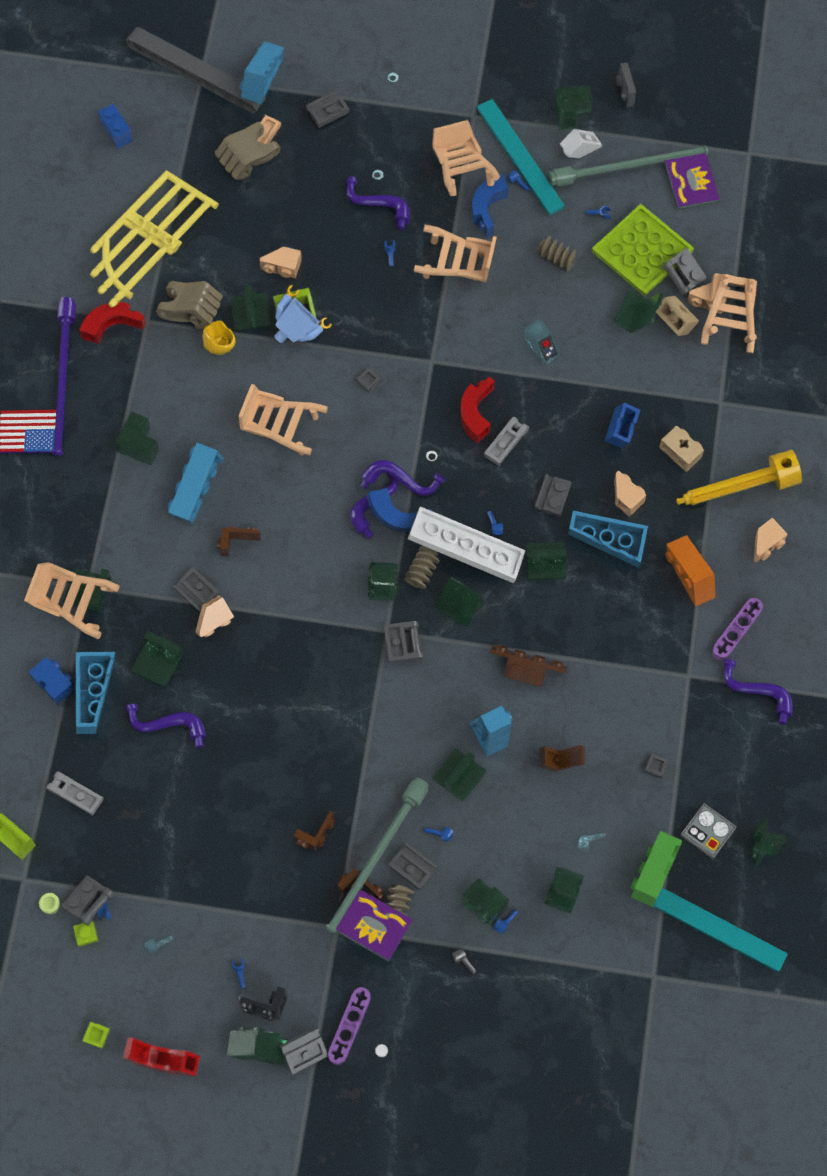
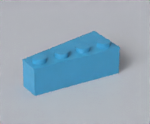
M265 41L261 47H258L256 55L245 69L244 80L242 79L240 84V90H242L241 98L262 104L281 65L284 47Z
M196 443V446L191 448L189 463L185 464L182 470L181 482L178 481L175 487V497L168 504V513L171 516L189 523H193L202 505L203 500L200 499L201 496H205L210 488V478H215L217 463H222L224 459L218 450Z
M573 511L568 535L639 568L648 526Z
M76 652V734H96L115 661V652Z
M503 706L469 723L486 756L508 747L510 729L512 727L511 721L513 719L508 710L505 711Z

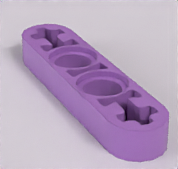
M749 599L715 643L712 650L715 659L721 661L727 659L750 629L763 609V604L759 599ZM757 605V608L749 615L748 612L751 606ZM739 618H745V619H747V620H748V625H747V626H741V625H739L738 619H739ZM729 632L737 634L735 641L728 639L727 634ZM726 643L727 646L724 653L719 654L718 650Z
M361 987L354 990L333 1039L328 1056L331 1063L335 1065H340L347 1059L371 999L370 993L366 988ZM361 993H365V998H367V1000L361 1001L360 1008H363V1010L352 1006V1004L357 1005L358 998L356 995H361ZM351 1011H356L359 1014V1019L356 1022H351L348 1019V1014ZM343 1030L350 1031L352 1034L351 1039L348 1041L341 1040L340 1033ZM336 1042L348 1046L347 1049L342 1047L341 1055L343 1057H339L337 1060L334 1059L332 1054L339 1049V1045H335Z

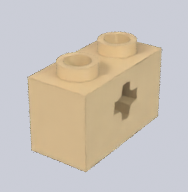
M676 296L665 297L654 310L678 336L689 334L699 322Z
M678 426L661 439L659 447L686 472L702 458L704 452L702 445L692 440L689 434Z

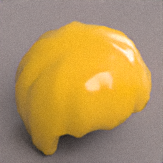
M222 321L212 322L205 326L203 330L204 348L211 354L224 355L234 348L236 343L235 335Z

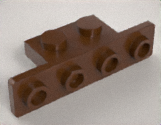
M503 645L492 646L490 651L492 654L509 658L504 677L540 687L542 686L546 669L565 673L567 670V666H564V663L561 661H546L543 656H528L524 651L507 650L508 647Z

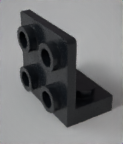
M277 987L276 992L272 991L269 999L270 1006L239 996L238 1001L244 1012L254 1015L256 1012L262 1014V1018L274 1021V1019L280 1020L288 996L286 989Z

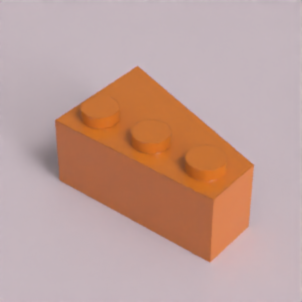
M686 535L668 543L667 552L665 553L666 558L673 565L695 607L716 598L715 574Z

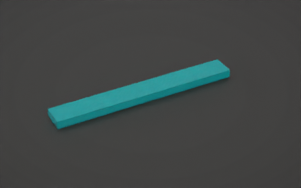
M493 99L478 105V112L548 216L563 210L565 205Z
M661 888L653 906L778 973L788 953L664 888Z

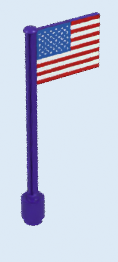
M62 297L60 302H58L57 321L62 325L56 410L1 411L0 454L53 453L55 456L63 454L62 441L70 325L75 322L76 303L73 298Z

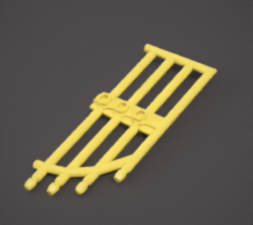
M166 170L91 247L90 251L93 254L102 247V261L91 271L90 276L96 277L104 268L108 275V279L99 287L98 293H105L113 284L119 292L110 300L109 306L111 308L116 306L124 296L130 300L133 297V293L130 290L165 253L169 255L175 253L182 244L178 239L209 207L216 209L219 203ZM167 179L175 184L144 217L136 213ZM181 188L189 193L159 226L150 222ZM195 197L204 202L173 235L164 231ZM122 225L131 229L109 252V239ZM137 234L145 238L137 249L113 271L110 262ZM151 244L159 247L160 249L125 286L119 281L118 278Z

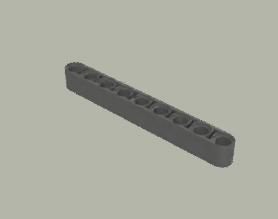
M136 27L126 39V44L132 50L251 113H256L262 105L241 98L240 80L142 28Z

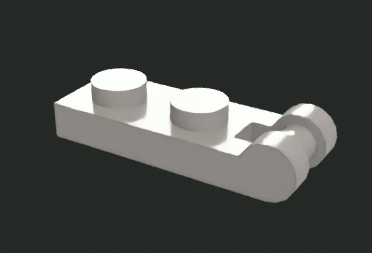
M512 417L484 452V457L500 466L522 436L527 433L529 426L521 424L517 418Z
M57 771L54 775L55 779L47 785L46 789L93 816L102 803L103 797ZM61 782L65 783L62 789L58 788Z

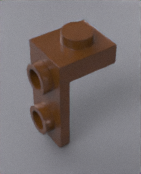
M228 526L227 528H222L221 538L217 540V549H220L221 556H229L231 539L261 540V532L253 527L238 529L235 526Z
M583 745L559 751L546 746L539 748V767L556 772L585 764V746Z
M329 812L316 837L297 829L294 834L296 845L303 849L308 847L315 852L318 846L322 847L326 840L325 833L328 829L331 830L335 824L334 812Z
M354 868L349 874L344 873L338 880V890L344 894L347 889L354 885L362 870L358 872ZM367 879L363 887L382 902L383 891L376 884L372 885Z

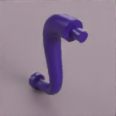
M347 177L346 193L350 201L358 205L394 208L396 210L395 221L398 223L397 229L404 230L405 225L410 221V210L406 201L393 195H356L354 193V186L357 184V179L355 177Z
M378 460L370 464L361 476L364 479L360 486L367 489L369 484H374L382 473H387L412 492L427 496L434 493L440 483H444L445 477L436 473L432 484L428 487H422L395 463L388 460Z
M388 474L391 483L386 488H388L389 496H391L398 489L399 481ZM365 496L353 505L350 511V519L359 535L364 534L367 539H370L374 534L369 529L371 524L364 517V512L370 508L367 496Z
M725 659L724 679L726 684L738 692L761 694L775 698L778 701L776 714L780 716L779 724L786 725L787 718L791 717L793 712V704L789 692L776 684L745 683L734 680L732 669L736 666V661Z
M137 704L126 705L130 724L135 730L152 732L172 726L186 725L189 728L190 739L195 740V747H203V739L206 738V732L202 721L196 715L189 712H178L142 723L138 721L136 716Z

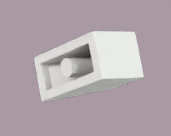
M573 129L560 143L564 149V154L570 158H581L602 146L593 132Z

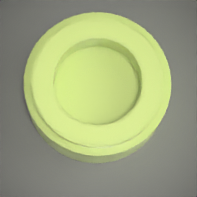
M53 893L44 894L39 900L40 909L46 914L56 913L60 908L59 898Z

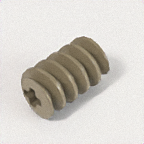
M549 235L540 243L536 254L539 255L541 253L542 258L547 257L549 262L553 260L555 265L560 263V268L566 267L568 272L576 260V250L574 249L570 253V246L563 249V242L557 246L558 240L555 239L553 242H550L551 236Z
M420 546L416 558L412 561L413 565H410L404 580L413 587L425 589L426 585L423 582L428 583L430 579L427 576L433 575L429 569L435 570L436 566L433 563H439L440 561L436 557L438 553L426 546Z
M391 884L392 888L388 889L390 895L386 897L388 903L385 904L408 916L403 910H410V907L405 902H412V899L407 897V895L414 894V891L405 886Z

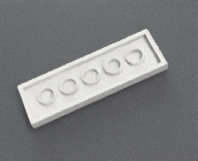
M423 507L419 508L408 537L411 541L512 583L517 578L525 553L523 549Z

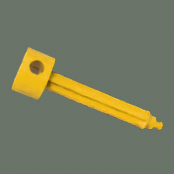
M793 450L769 456L770 467L689 490L686 494H683L682 498H677L676 502L678 505L682 503L695 505L772 481L775 482L779 490L802 484L800 465Z

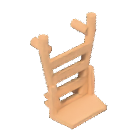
M468 120L434 129L432 146L439 162L442 164L444 183L450 196L457 194L455 180L451 179L453 175L484 167L487 169L486 179L488 186H493L494 180L500 178L496 168L481 155V148L473 135ZM473 161H478V162H474V163H470V164H467V165H463V166H459V167H455V168H451V169H450V167H454V166L466 164V163L473 162Z
M425 224L424 232L432 233V244L438 243L439 236L443 237L444 241L437 268H431L430 265H425L424 267L415 265L414 272L423 274L425 279L429 278L430 275L459 276L486 282L497 237L493 236L492 242L467 237L465 240L441 228ZM452 241L457 243L452 269H444ZM464 247L471 250L467 270L459 269ZM478 253L479 257L484 255L482 269L474 270Z
M715 273L711 281L713 282L711 292L712 306L702 331L701 344L708 345L709 336L717 333L718 328L712 326L714 324L746 330L748 334L744 338V341L747 343L746 352L753 353L755 339L757 338L753 312L757 281ZM727 285L745 288V293L725 288ZM722 297L745 301L746 308L720 302ZM717 311L746 316L747 323L715 316Z
M251 384L239 414L240 429L270 438L298 452L300 456L304 454L310 456L312 448L303 446L302 442L294 443L292 438L303 410H310L312 420H317L319 418L318 412L326 414L328 406L309 402L284 401L283 397L259 391L254 384ZM263 407L264 411L257 424L253 422L257 409ZM273 408H280L272 430L267 429L266 426ZM288 409H295L285 436L279 435Z
M49 562L37 565L24 601L55 616H62L85 634L99 639L101 637L99 625L84 624L82 622L95 586H100L102 591L117 592L119 585L105 579L76 575L74 572ZM52 579H58L50 599L46 595ZM70 581L72 584L62 608L58 603L66 582ZM81 583L87 584L75 616H73L70 611Z

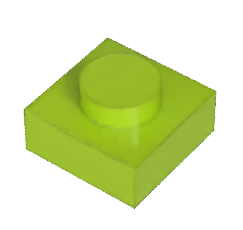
M93 921L89 926L84 923L73 926L78 947L98 942Z
M90 1021L82 1041L103 1049L110 1029Z

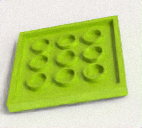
M640 204L592 248L591 252L645 297L669 275L661 266L685 248L692 253L694 247Z

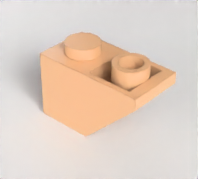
M287 247L275 250L261 257V270L267 273L280 274L286 278H296L302 261L301 251Z
M713 282L691 290L687 303L710 311ZM722 297V300H721L720 303H724V304H725L726 301H727V298H726V297Z
M617 471L614 480L615 505L630 517L645 502L646 494L640 486H636L631 482L628 475Z
M773 518L757 530L754 561L756 563L761 559L763 561L772 554L771 551L775 548L779 550L786 543L785 539L788 534Z
M218 595L202 605L195 631L198 636L208 637L214 633L215 628L219 626L224 627L231 622L230 619L234 616L223 597Z

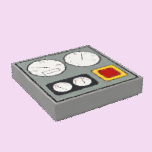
M703 804L680 836L714 859L734 832L736 826L709 806Z

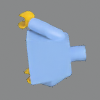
M293 285L289 286L287 294L283 296L277 305L275 315L277 322L275 325L280 330L274 337L280 343H283L287 338L292 342L297 340L300 342L313 340L323 332V329L331 327V323L327 326L323 324V321L327 318H322L318 321L295 298L299 290L292 294L290 289Z

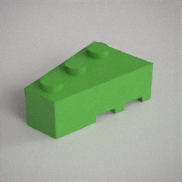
M662 831L659 832L654 846L649 845L645 854L648 857L646 863L642 861L638 873L641 874L639 879L634 878L630 887L633 890L632 898L651 907L654 906L682 840Z

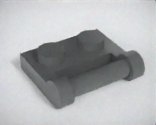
M687 248L661 266L664 271L668 272L678 287V292L681 296L707 278ZM673 264L676 266V268L678 269V271L680 272V274L682 275V277L688 285L685 286V284L673 268Z
M417 621L384 625L389 664L421 661L424 659L423 652L420 650L417 630L419 629V624ZM404 630H410L412 653L407 652Z
M87 875L61 907L73 917L89 926L94 915L115 894L109 888L104 887ZM99 894H102V895L97 899V901L91 906V908L86 912V914H84V911H85V910L89 907V905L95 900V898H96Z

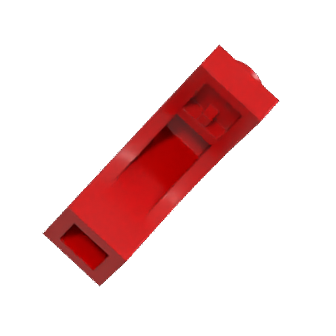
M118 302L113 308L109 306V303L103 304L91 311L84 319L79 329L81 339L99 344L105 330L115 324H126L144 330L146 325L145 317L139 311H131L129 303Z
M490 376L486 380H481L476 387L470 384L465 390L461 401L460 417L462 426L467 435L476 443H479L490 432L491 424L480 415L477 409L478 404L494 390L495 381Z
M128 1038L123 1059L129 1060L135 1065L184 1076H196L200 1056L186 1050L162 1048L134 1038Z

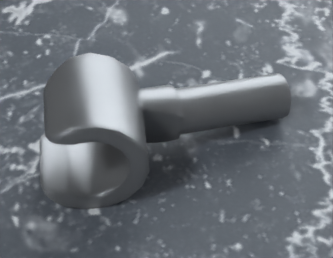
M457 950L452 953L456 963L463 961L472 974L476 972L463 950Z

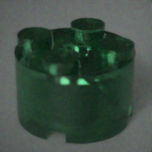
M370 562L368 570H371V573L367 580L369 600H395L396 594H398V582H395L398 575V564Z
M557 867L544 904L571 914L584 875Z

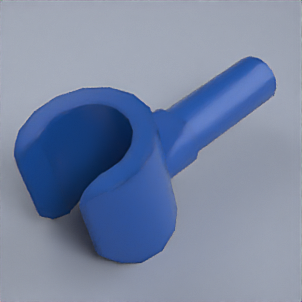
M517 171L508 173L507 180L510 184L516 181L526 191L530 189L520 179Z
M602 206L598 210H586V214L602 215L608 220L611 216L607 212L612 210L608 206Z
M393 240L392 246H388L387 241H385V252L388 253L389 266L393 267L395 241Z
M488 511L487 514L492 524V533L494 535L503 534V524H496L492 512Z
M445 827L442 832L425 828L426 833L437 835L444 841H450L454 835L453 830Z
M107 901L97 912L100 921H102L104 915H106L108 920L112 917L107 907Z
M515 909L505 921L498 919L494 930L504 933L510 921L518 914V911Z
M241 958L242 965L236 967L233 960L232 967L237 972L240 989L245 988L243 978L245 964Z

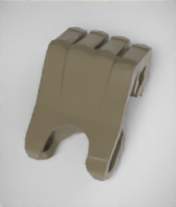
M256 122L244 130L227 136L215 151V155L221 158L219 160L220 163L226 166L225 169L232 173L235 179H244L250 176V172L253 170L252 165L257 166L266 163L280 152L281 147L276 141L268 144L258 142V138L264 133V126L260 122Z
M171 281L168 283L166 291L169 297L174 298V300L159 303L156 312L162 319L176 322H192L195 328L204 329L205 326L212 323L213 317L216 316L223 295L205 281L190 283Z

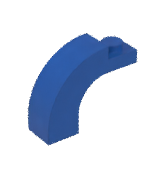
M499 174L500 178L494 180L493 186H488L487 180H485L477 188L473 196L472 221L473 224L479 223L480 230L484 231L486 237L492 236L494 231V225L487 211L488 207L495 201L508 198L509 188L503 174Z
M388 488L371 491L366 495L369 507L379 522L396 531H411L417 512L403 513L397 510L390 500Z

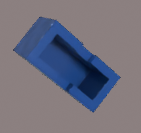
M114 104L98 111L100 123L109 134L117 149L133 142L131 129Z
M622 403L616 407L604 441L619 448L629 444L640 409L627 403Z
M45 657L29 671V674L34 682L41 689L44 687L47 691L46 694L58 704L75 690L72 684L74 681L67 673L63 674L59 670L61 667L55 660L50 661Z

